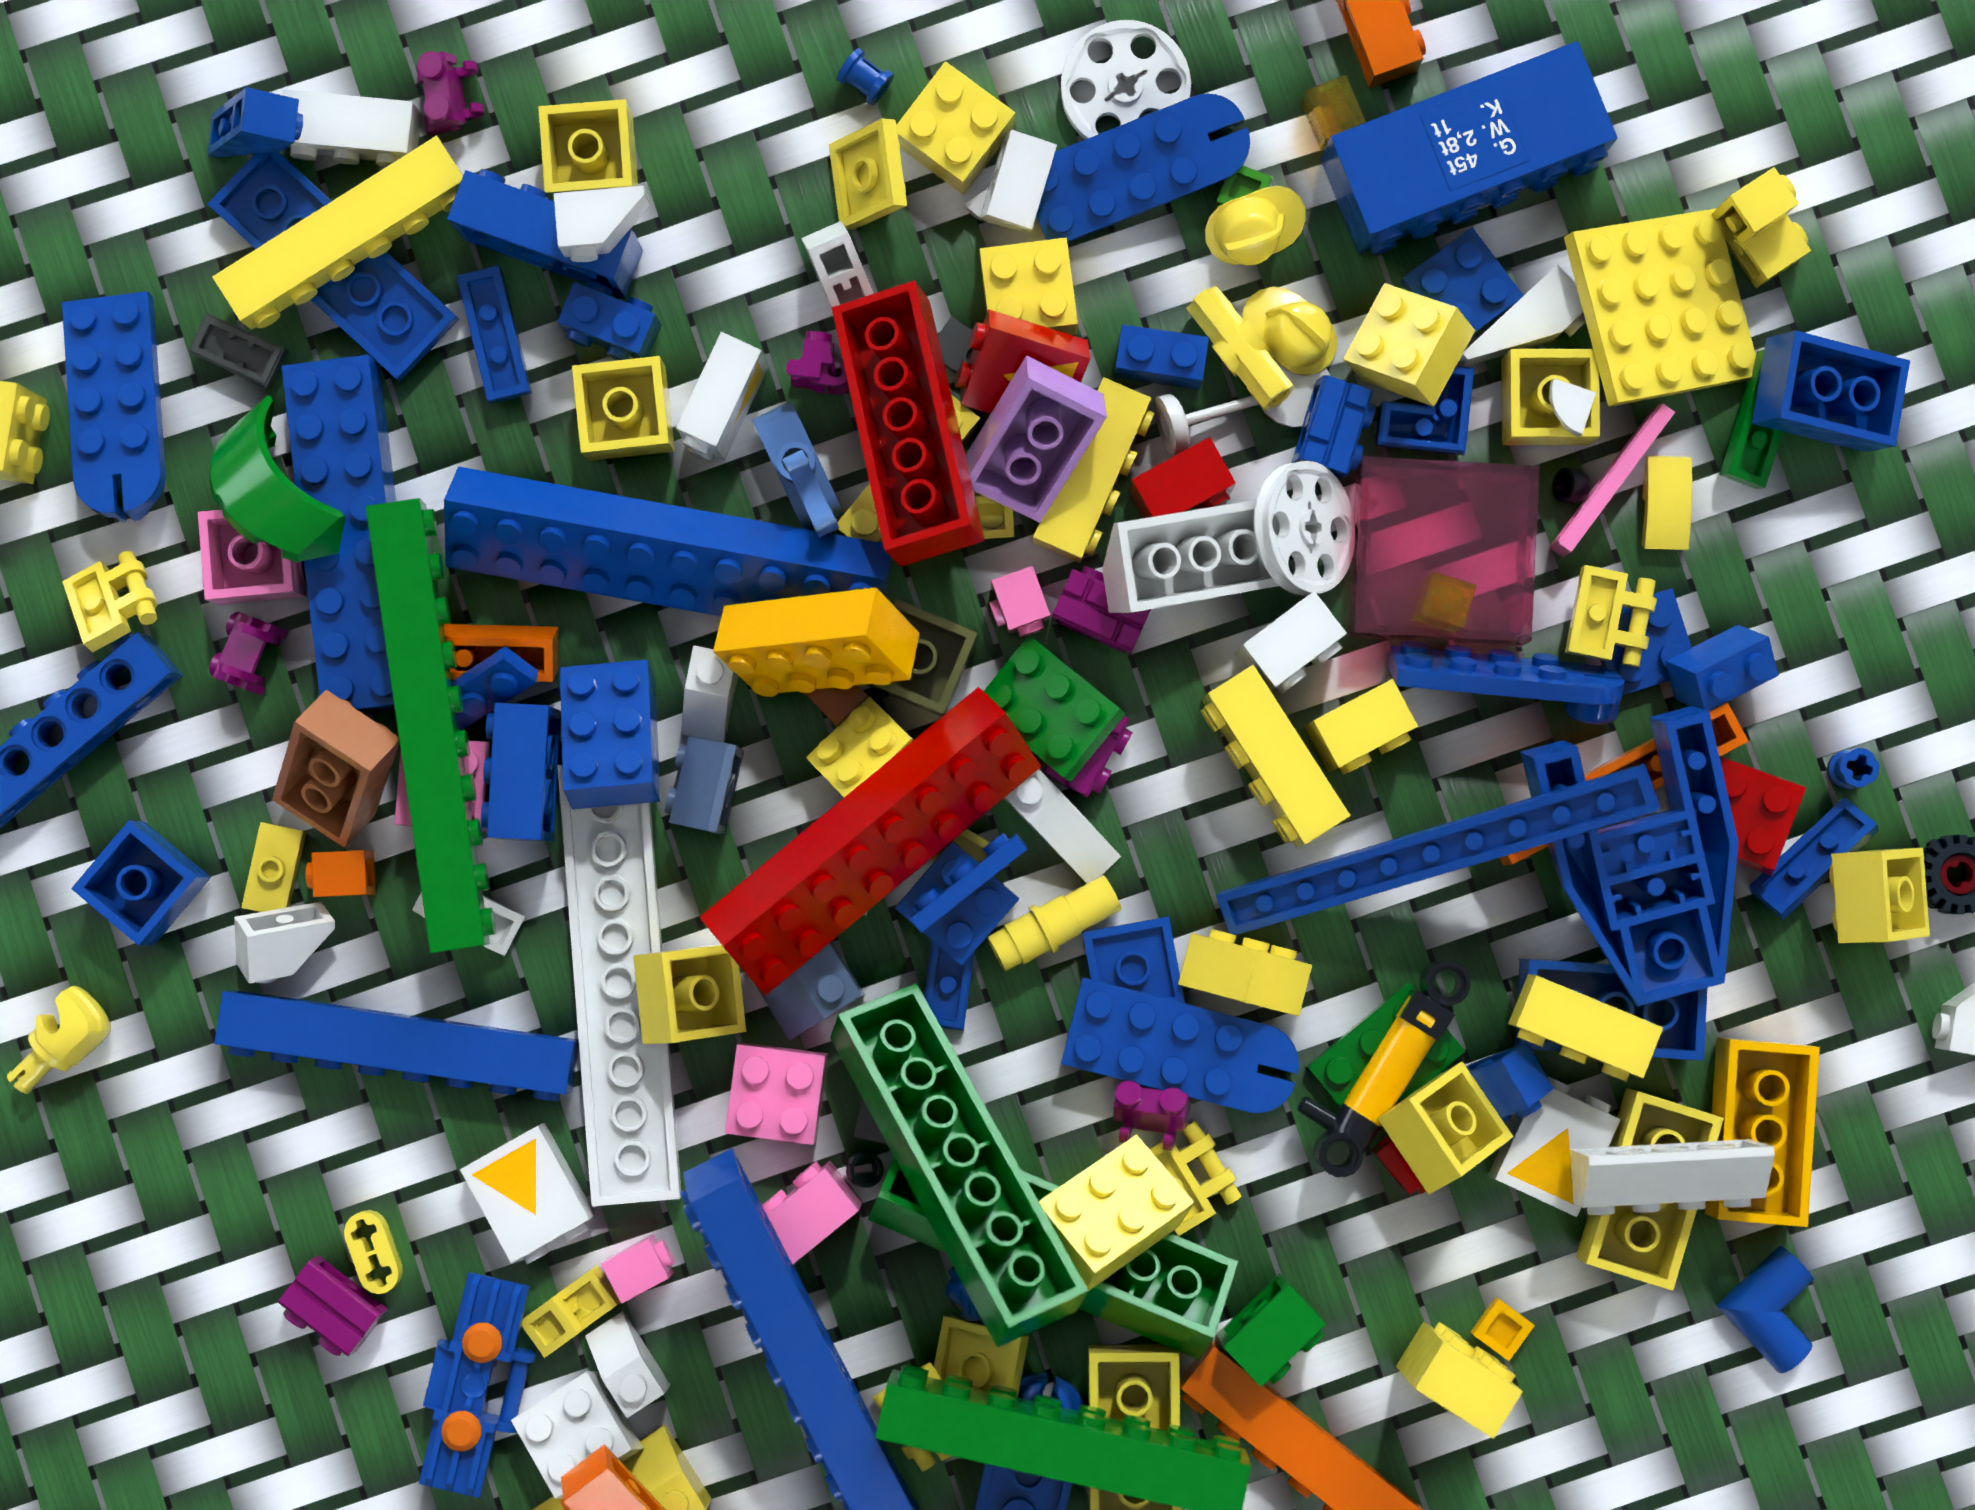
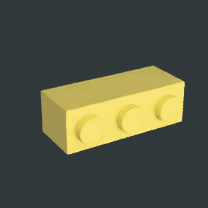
M1530 974L1526 978L1508 1023L1520 1029L1517 1035L1518 1038L1543 1047L1545 1040L1562 1046L1559 1055L1584 1065L1587 1057L1604 1063L1601 1072L1627 1082L1629 1075L1644 1078L1663 1027L1537 975Z

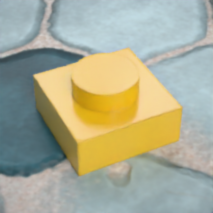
M1495 1297L1470 1333L1510 1361L1535 1325L1498 1297Z

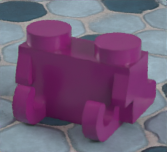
M428 51L419 56L416 69L418 82L424 86L426 99L424 103V112L426 114L424 115L426 134L432 136L460 130L461 124H465L466 121L484 116V106L481 103H470V109H466L462 86L463 78L478 74L477 62L465 60L463 61V67H455L453 65H457L456 56L444 51L437 53Z
M820 331L806 332L802 357L798 360L791 359L786 365L787 375L791 376V385L793 387L811 389L815 393L844 395L850 391L843 362L840 363L842 374L837 377L834 361L835 344L832 343L831 334Z
M235 612L226 623V632L229 637L223 652L217 653L213 657L209 671L214 678L263 696L266 689L263 687L266 678L254 674L266 642L279 646L281 639H286L289 631L244 613Z
M1134 1081L1118 1083L1115 1090L1113 1120L1123 1121V1127H1120L1119 1143H1125L1131 1138L1132 1129L1164 1133L1163 1150L1173 1151L1177 1131L1184 1132V1129L1187 1127L1192 1098L1189 1097V1094L1184 1093L1178 1088L1160 1090L1141 1087Z

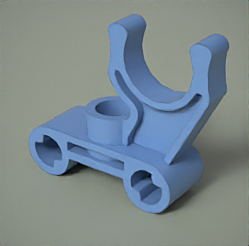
M792 401L752 419L802 528L808 530L815 529L819 537L839 529L836 519L843 516L844 512Z

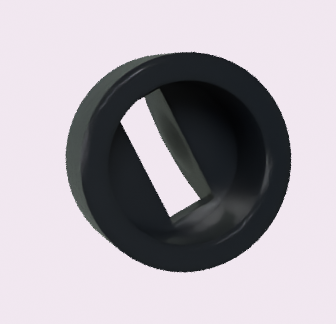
M1561 468L1553 479L1552 490L1554 497L1562 503L1582 502L1591 492V487L1588 486L1589 476L1584 471L1576 468Z
M858 1152L851 1156L847 1162V1177L851 1183L858 1187H873L883 1177V1163L874 1153ZM872 1163L873 1171L854 1173L855 1166Z

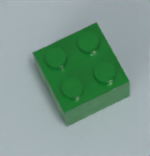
M1279 1273L1216 1335L1223 1348L1262 1387L1267 1381L1271 1384L1279 1381L1291 1368V1364L1288 1361L1300 1349L1304 1353L1311 1350L1324 1336L1321 1329L1326 1323L1317 1311Z

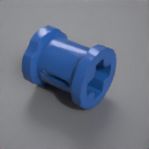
M858 48L847 58L836 80L842 84L849 83L867 97L866 102L873 106L889 88L894 74L889 70L885 72L880 70L864 58L865 52Z
M1854 748L1852 750H1843L1833 755L1828 762L1827 773L1831 782L1841 789L1861 788L1876 780L1880 765L1871 751L1865 748ZM1853 761V766L1859 769V775L1853 776V771L1847 769L1848 762Z

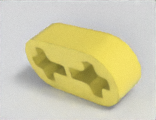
M372 1210L361 1211L350 1217L345 1225L344 1236L359 1280L363 1287L371 1293H386L399 1284L403 1275L402 1263L389 1226L380 1213ZM361 1219H364L367 1225L374 1224L376 1226L377 1232L371 1235V1241L374 1246L372 1250L366 1237L358 1238L356 1235V1230L362 1227ZM374 1254L377 1255L382 1267L389 1266L392 1273L386 1277L387 1284H383L380 1278L373 1280L371 1277V1271L376 1269Z

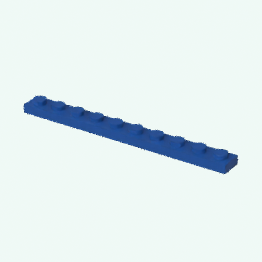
M1641 764L1220 891L1216 897L1229 933L1238 935L1653 813L1659 810L1660 805L1646 765Z

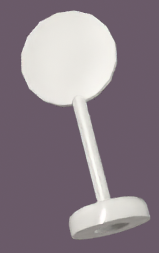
M1276 362L1295 389L1280 405L1266 412L1264 409L1263 411L1277 424L1290 428L1302 427L1316 380L1323 375L1330 376L1327 368L1319 373L1308 376L1293 374ZM1165 394L1157 396L1154 401L1158 429L1162 441L1171 455H1177L1188 449L1190 443L1188 425L1259 405L1251 395L1185 415L1179 400L1174 395Z

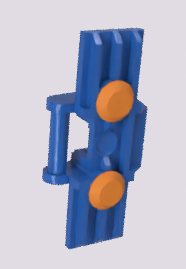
M472 1272L468 1273L453 1339L451 1341L440 1339L437 1342L430 1379L423 1401V1406L434 1410L419 1484L480 1498L496 1430L518 1433L511 1420L518 1416L529 1365L535 1362L537 1354L535 1351L516 1346L529 1293V1285ZM498 1360L508 1363L512 1361L500 1415L488 1413L489 1400H486V1395L493 1368L497 1366Z

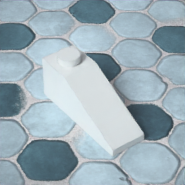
M841 221L801 238L830 307L874 294L851 237Z
M1557 264L1463 352L1457 364L1466 367L1503 356L1510 349H1527L1554 341L1562 332L1571 337L1586 323L1576 283Z
M1040 769L1004 797L1011 807L1086 884L1101 877L1121 857Z

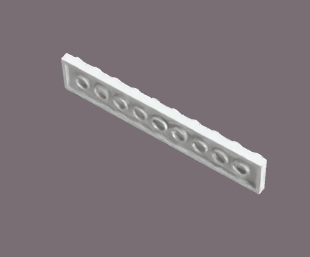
M557 765L591 1206L680 1199L682 1197L680 1194L681 1180L670 1043L643 1044L633 959V955L662 952L651 803L572 810L563 791L562 765Z

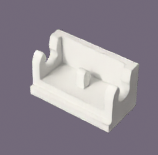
M1012 129L1003 136L979 219L1016 231H1022V229L1032 230L1057 144Z

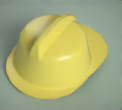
M1282 186L1262 188L1240 198L1230 200L1218 206L1209 216L1205 227L1206 244L1211 253L1222 262L1233 265H1257L1267 260L1272 254L1287 248L1299 237L1306 221L1305 205L1297 193L1290 188Z
M1281 287L1261 289L1247 300L1242 311V320L1247 319L1270 349L1268 351L1270 356L1282 367L1293 374L1308 376L1319 373L1330 365L1336 354L1337 337L1329 317L1320 307L1307 302L1293 291Z

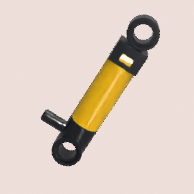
M1435 961L1424 968L1420 976V989L1422 993L1412 989L1409 991L1395 1014L1397 1018L1336 1114L1308 1096L1304 1097L1297 1107L1299 1113L1326 1129L1315 1142L1314 1158L1317 1164L1328 1174L1335 1177H1347L1354 1174L1360 1168L1364 1153L1382 1126L1377 1118L1395 1106L1435 1040L1439 1041L1454 1018L1455 1014L1445 1007L1462 1002L1469 993L1470 977L1460 964L1452 961ZM1447 970L1454 976L1455 987L1450 994L1442 996L1436 991L1434 981L1440 972ZM1337 1141H1343L1349 1148L1347 1160L1340 1165L1330 1164L1327 1158L1328 1148Z

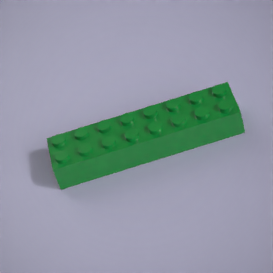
M917 983L838 1014L830 1039L997 1348L1076 1312L1089 1290Z
M894 1157L868 1220L945 1252ZM1022 1171L1038 1201L1060 1187ZM1169 1233L1089 1290L1078 1309L1196 1359H1200L1214 1339L1238 1261Z
M902 1365L901 1371L893 1369L887 1382L875 1439L1189 1510H1242L1251 1463L1246 1449L1239 1447L1240 1441L1234 1438L1213 1435L1212 1441L1196 1438L1194 1437V1430L1177 1425H1169L1168 1431L1150 1427V1420L1133 1415H1124L1123 1421L1105 1417V1410L1088 1405H1080L1078 1411L1061 1407V1400L1044 1395H1035L1034 1401L1016 1397V1390L1005 1386L991 1385L990 1391L972 1387L973 1381L955 1375H946L945 1381L928 1377V1370L910 1365Z

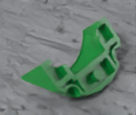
M268 395L222 436L215 447L209 473L213 499L218 503L224 518L243 537L254 544L265 541L279 548L282 558L300 562L338 554L345 523V516L342 511L325 505L300 490L281 472L268 450L275 446L277 436L271 427L275 402Z

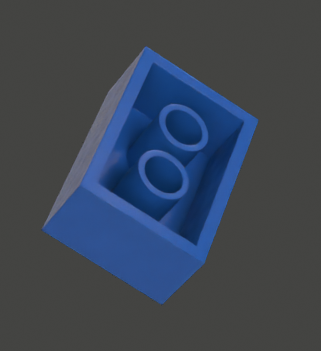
M1796 330L1768 337L1765 343L1752 424L1863 452L1896 447L1910 360Z
M648 659L560 667L563 791L572 810L660 802L656 681Z
M495 703L494 713H488L486 720V737L488 740H492V757H486L484 761L483 779L485 784H490L489 802H483L481 827L487 829V837L555 842L558 792L557 765H559L561 711L549 705Z

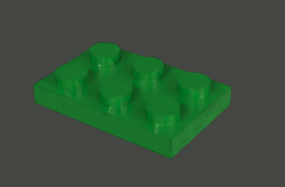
M1030 635L1027 636L984 690L1006 712L1030 750L1070 783L1126 715L1122 709Z
M1410 983L1404 984L1306 1066L1339 1107L1342 1106L1397 1018L1395 1014L1411 989L1415 990ZM1446 1029L1439 1041L1435 1040L1395 1105L1432 1080L1466 1052L1448 1029Z

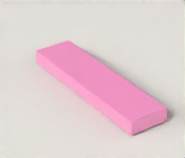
M1662 403L1648 413L1589 495L1550 545L1552 546L1551 550L1562 558L1573 551L1672 418L1675 411Z

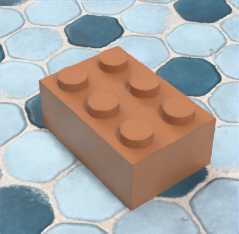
M325 690L294 722L272 800L346 848L376 814L400 743L399 737L393 734L386 726L376 723L355 709L348 701L340 699L328 690Z

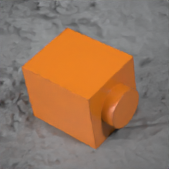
M356 850L311 853L312 862H308L306 865V883L309 889H313V897L376 895L374 851Z

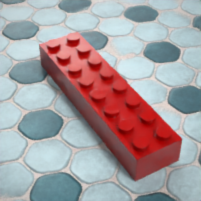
M977 687L702 914L700 919L766 996L1042 766L1006 712L980 687Z

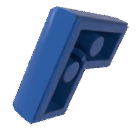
M1456 366L1434 407L1427 404L1423 406L1382 401L1376 425V446L1464 456L1466 453L1474 367Z
M1779 1245L1727 1294L1716 1307L1779 1373L1788 1372L1796 1367L1812 1350L1813 1344L1782 1310L1814 1280V1277L1792 1253Z

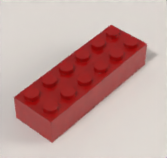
M914 280L831 307L885 552L902 567L985 541L930 300Z

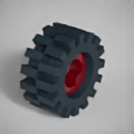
M1948 835L1927 842L1928 847L1923 848L1928 907L1930 909H1938V912L1944 914L1974 913L1975 837ZM1959 864L1963 865V868L1966 869L1965 874H1967V877H1965L1966 881L1957 882L1953 886L1948 881L1947 870L1948 868L1957 867Z

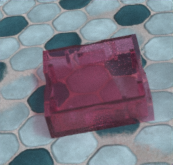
M1363 456L1356 469L1354 522L1356 559L1350 582L1348 637L1409 641L1419 638H1442L1463 644L1522 647L1532 642L1540 466Z

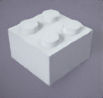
M1313 591L1245 642L1236 651V654L1247 668L1251 665L1255 666L1270 691L1277 688L1282 694L1307 675L1303 667L1310 661L1317 668L1341 650L1342 646L1338 640L1347 633L1317 593Z
M599 1371L584 1372L511 1420L555 1499L563 1498L561 1477L604 1444L621 1462L644 1449L627 1418L604 1384Z

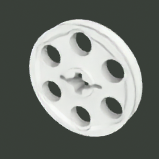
M1135 20L1108 22L1086 33L1070 51L1061 76V99L1065 114L1072 127L1084 140L1098 135L1095 125L1102 116H1113L1119 121L1120 125L1138 119L1146 111H1158L1190 98V71L1179 46L1157 27ZM1138 37H1149L1155 43L1156 51L1151 57L1141 59L1132 53L1131 44ZM1097 41L1108 43L1113 50L1110 60L1099 64L1093 62L1088 55V49L1092 43ZM1166 71L1176 73L1181 80L1179 90L1172 94L1161 92L1156 84V79L1161 73ZM1122 77L1126 82L1137 79L1133 86L1134 95L1129 97L1124 92L1114 96V92L1118 89L1117 79ZM1081 80L1091 83L1095 89L1093 99L1086 103L1076 102L1070 94L1072 85Z
M1313 461L1284 464L1274 469L1267 476L1259 490L1254 511L1255 540L1264 567L1272 579L1290 593L1308 595L1313 591L1323 593L1331 590L1343 579L1348 571L1355 546L1354 516L1345 489L1328 468ZM1287 478L1292 483V498H1289L1286 491ZM1316 482L1321 487L1322 496L1320 502L1315 494ZM1274 515L1277 517L1280 525L1278 536L1275 534L1272 525ZM1332 521L1337 528L1336 540L1331 535L1330 527ZM1290 555H1292L1295 561L1296 569L1294 575L1289 570L1288 561ZM1319 557L1324 564L1323 577L1320 576L1317 568Z

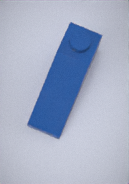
M244 88L212 113L207 156L219 158L283 151L292 145L295 140H298L302 132L303 115L298 113L299 99L253 88Z

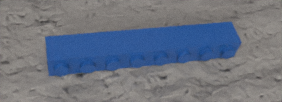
M239 990L222 991L214 1042L217 1045L228 1046L227 1054L254 1057L255 1050L272 1052L271 1060L278 1062L298 1063L300 1056L314 1058V1066L340 1070L342 1063L359 1065L358 1073L385 1076V1070L391 1069L403 1071L402 1079L428 1082L429 1075L446 1077L445 1085L458 1088H472L473 1081L490 1084V1092L515 1095L516 1088L534 1090L533 1098L549 1101H559L560 1094L566 1095L572 1092L579 1051V1039Z

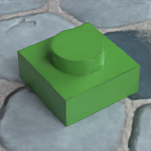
M1242 166L1234 176L1224 181L1215 206L1218 207L1230 200L1269 187L1272 176Z

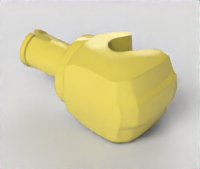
M71 986L57 996L55 1003L59 1012V1029L54 1015L41 1014L36 1017V1029L28 1035V1041L33 1050L7 1074L9 1082H14L15 1079L18 1080L13 1085L17 1090L24 1094H29L32 1088L52 1068L68 1071L72 1066L77 1065L93 1052L110 1035L111 1022L107 1014L86 990L78 986Z

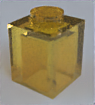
M1346 75L1305 91L1301 105L1320 150L1326 148L1330 136L1366 123Z
M1432 572L1425 578L1413 620L1453 633L1458 632L1465 626L1476 584Z

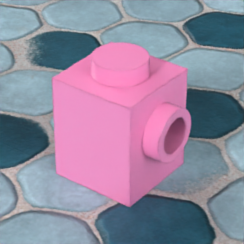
M1033 566L991 580L996 600L989 602L997 627L1006 625L1009 634L1018 631L1020 638L1045 629L1043 622L1050 620V612Z

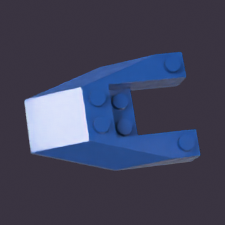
M1694 706L1649 717L1670 811L1599 830H1591L1547 843L1563 890L1637 1006L1725 983L1739 842L1710 713ZM1562 740L1520 752L1531 798L1586 781L1578 746Z

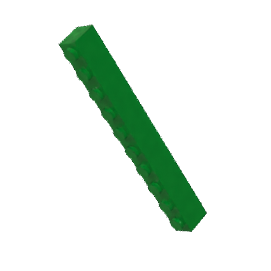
M420 498L367 505L366 513L430 953L490 945L489 935L496 934L495 918L492 908H485L483 890H489V877L486 864H478L476 846L483 845V837L479 819H472L470 801H476V788L473 775L465 774L463 757L470 756V747L466 730H459L457 713L463 712V699L460 686L452 685L450 669L457 668V658L453 641L446 642L444 624H450L451 618L447 598H440L437 580L444 579V568L441 554H433L431 536L438 535L434 509H427L426 504Z

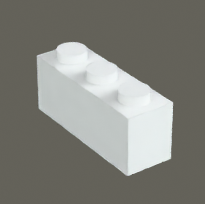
M282 90L283 96L299 99L298 113L303 115V128L300 138L285 149L287 152H290V156L293 158L313 161L316 160L317 155L333 156L334 161L349 165L359 164L360 159L375 160L377 165L386 168L418 147L421 112L413 101Z

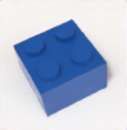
M129 820L71 889L138 946L155 945L211 877L146 822Z

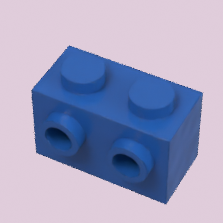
M588 281L587 286L576 282L573 283L557 321L564 332L567 333L566 339L590 348L592 343L607 349L606 354L616 360L649 357L662 325L656 314L652 313L653 306L634 297H629L627 302L611 296L613 293L611 289L593 281Z

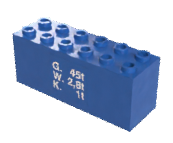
M1575 41L1330 136L1321 157V163L1358 254L1371 251L1372 255L1376 256L1397 246L1396 240L1409 235L1412 236L1413 240L1431 235L1438 230L1436 225L1452 219L1455 225L1470 220L1478 215L1476 209L1492 204L1493 208L1497 209L1511 204L1518 199V193L1530 188L1533 189L1534 193L1545 191L1559 183L1557 178L1573 172L1575 178L1586 175L1599 168L1598 162L1608 156L1607 151L1618 137L1578 41Z

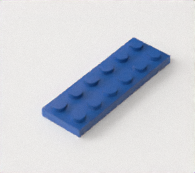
M277 151L254 154L207 205L257 249L332 201ZM385 252L376 258H369L368 256L355 264V270L346 278L337 282L330 280L317 288L318 293L311 301L392 376L401 382L456 324L459 318L388 252Z

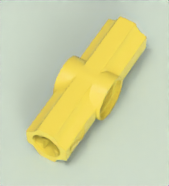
M1216 285L1210 289L1203 290L1194 297L1186 309L1213 343L1211 347L1234 377L1238 375L1259 406H1262L1266 412L1285 401L1295 387L1268 353L1270 349L1247 319L1242 320L1235 311L1234 306Z

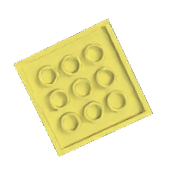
M1717 208L1574 231L1564 237L1608 407L1747 381L1752 377L1756 354L1720 219L1716 220L1713 215Z

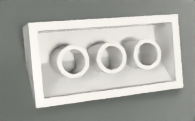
M1256 500L1114 523L1102 568L1109 613H1132L1279 586L1264 567L1257 549L1254 534ZM1274 515L1272 525L1275 534L1278 536L1280 525L1277 517Z
M1751 1139L1570 1149L1573 1203L1582 1208H1587V1214L1589 1215L1615 1214V1206L1632 1205L1633 1212L1661 1211L1660 1204L1678 1203V1209L1699 1210L1706 1208L1705 1201L1723 1200V1207L1751 1206L1752 1198L1766 1197L1775 1156L1774 1146Z

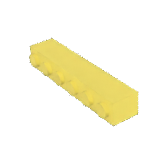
M436 135L215 274L212 278L243 324L251 330L255 327L259 329L265 328L280 318L281 314L279 312L292 304L301 305L308 302L317 295V288L330 280L337 282L346 278L355 270V264L368 256L369 258L381 256L392 247L391 242L405 233L407 235L415 234L425 228L429 223V218L441 210L445 212L450 211L463 174Z

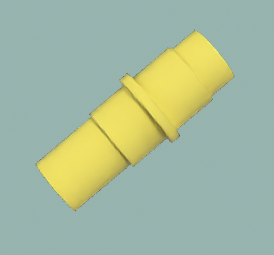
M1102 875L1065 896L1060 895L1039 907L1035 904L1028 907V913L1003 925L1004 928L987 936V940L998 962L1006 972L1021 963L1026 964L1048 951H1051L1053 954L1058 952V946L1079 936L1083 930L1121 911L1122 907L1111 884Z

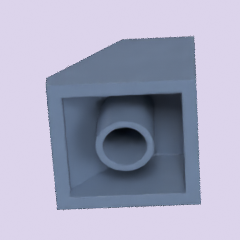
M690 736L688 737L687 746L680 744L674 770L681 771L677 788L670 787L664 809L665 813L671 814L669 823L725 835L744 750L737 745Z
M832 941L768 995L765 996L757 987L789 1041L864 995V992Z

